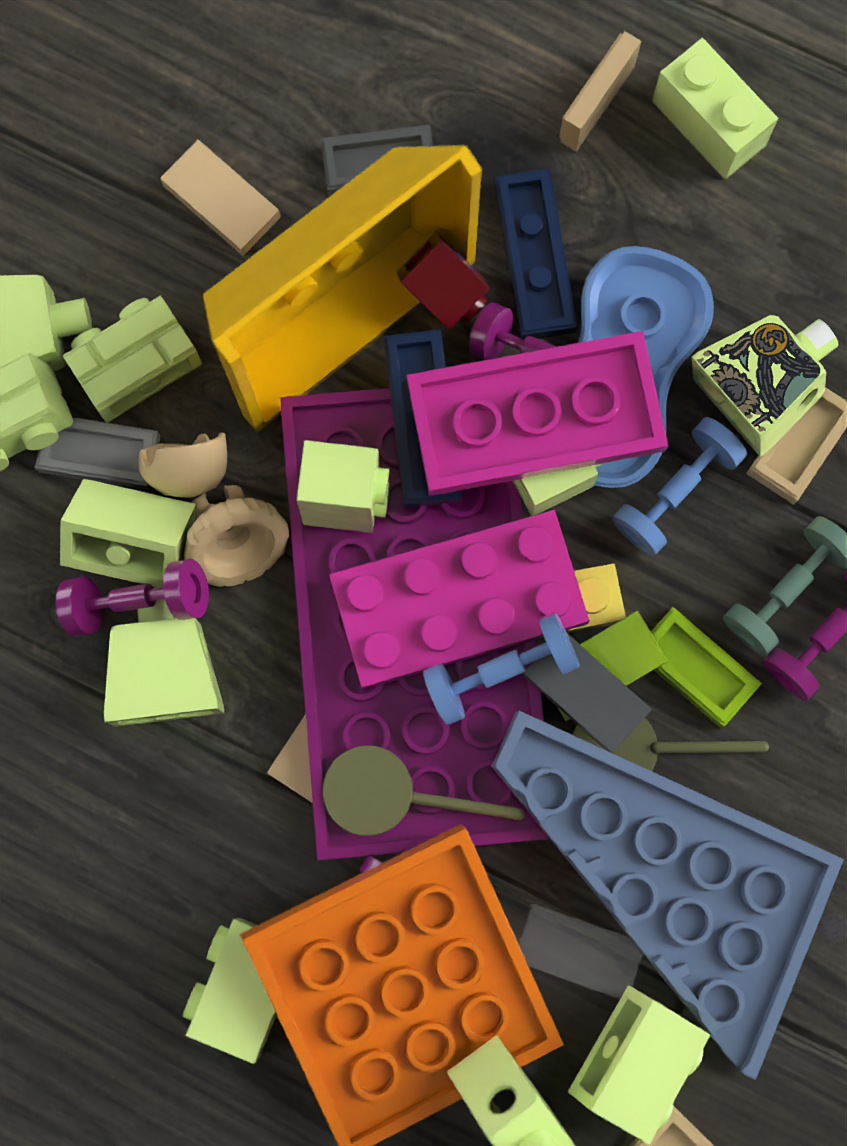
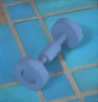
M704 417L692 430L695 442L704 452L691 466L684 464L657 493L660 500L646 515L636 508L624 504L612 517L614 525L623 536L647 555L654 557L667 543L665 536L654 522L668 507L675 509L701 481L699 473L712 459L721 466L734 470L747 456L746 449L740 440L718 421Z
M556 612L539 619L546 643L521 654L517 650L506 653L477 666L478 673L456 683H453L442 663L423 671L430 696L446 725L465 718L464 709L458 694L483 683L486 688L526 672L524 665L549 654L553 655L563 675L580 668L572 643Z

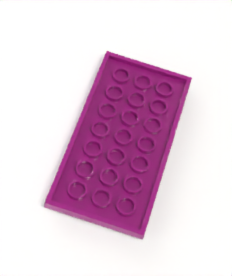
M390 388L280 397L317 860L404 853L460 824L467 829L474 846L550 839L492 768V764L516 711H521L544 722L541 692L522 675L523 673L489 688H486L483 683L458 694L464 709L465 718L446 725L433 703L423 672L362 690L329 574L523 519L521 496L513 480L461 490V502L404 508ZM305 440L378 449L379 468L389 469L388 482H390L386 517L375 516L373 533L303 525L297 503ZM532 640L444 667L453 683H456L478 673L477 666L513 650H517L519 654L535 648L536 642ZM531 663L524 665L525 669H527L531 665ZM358 746H378L389 750L405 764L411 776L413 792L521 808L525 812V817L522 820H514L411 804L405 817L391 830L379 835L362 836L346 831L331 818L324 803L323 783L329 767L342 753Z

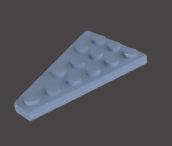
M516 711L492 764V768L699 1024L710 1034L712 1040L733 1066L742 1074L756 1080L844 859L528 714Z

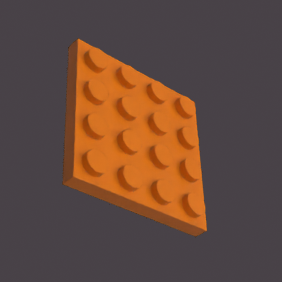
M461 824L240 934L339 1146H374L461 1100L462 1096L447 1071L495 1035L499 1037L520 1067L564 1045L469 833Z

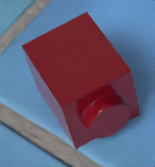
M437 231L397 271L400 283L449 329L459 320L462 323L470 321L478 314L487 301L484 294L490 287L484 277Z

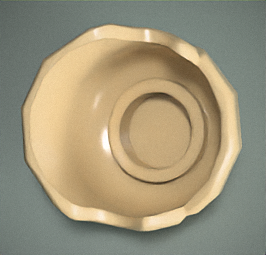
M219 433L218 437L212 440L209 439L207 434H200L193 445L158 443L139 451V471L141 476L152 488L164 495L194 498L216 488L226 473L227 445L225 433Z

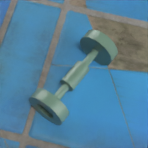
M817 516L804 529L806 539L816 552L803 566L797 563L769 592L772 599L757 615L745 606L735 603L723 616V621L730 631L759 655L767 656L779 643L776 634L766 624L768 619L780 607L787 609L814 580L811 573L824 559L839 568L847 569V533L829 519Z

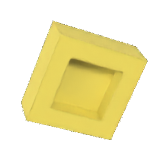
M615 563L574 571L590 621L587 625L567 630V633L614 625L626 617Z

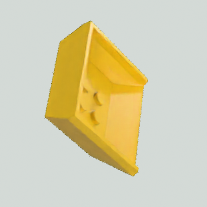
M466 145L394 147L203 294L212 341L241 412L257 433L281 415L280 397L307 395L422 305L400 283L397 271L435 231L471 265L475 263L482 169Z

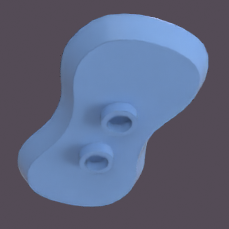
M638 246L621 247L609 252L596 263L585 280L581 298L582 323L578 343L643 331L665 433L666 401L672 380L678 368L701 344L712 323L714 302L711 288L706 278L686 261L660 250ZM662 452L602 463L596 467L599 475L594 485L616 488L636 483L652 470L661 457Z

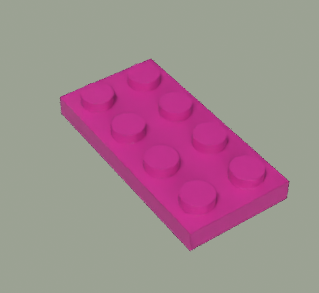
M643 331L407 375V385L429 496L665 452L668 447Z
M555 510L329 574L362 690L422 673L424 670L439 663L446 666L542 638L544 635L539 619L554 612L559 616L565 630L587 625L590 621Z

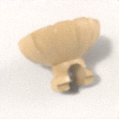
M236 485L224 486L226 502H220L216 505L209 504L205 493L194 498L191 502L196 504V521L187 532L183 551L184 560L193 559L197 561L205 573L207 583L217 587H222L223 585L230 587L242 584L245 580L250 581L263 575L285 553L289 538L288 524L275 507L262 500L245 498L242 489Z

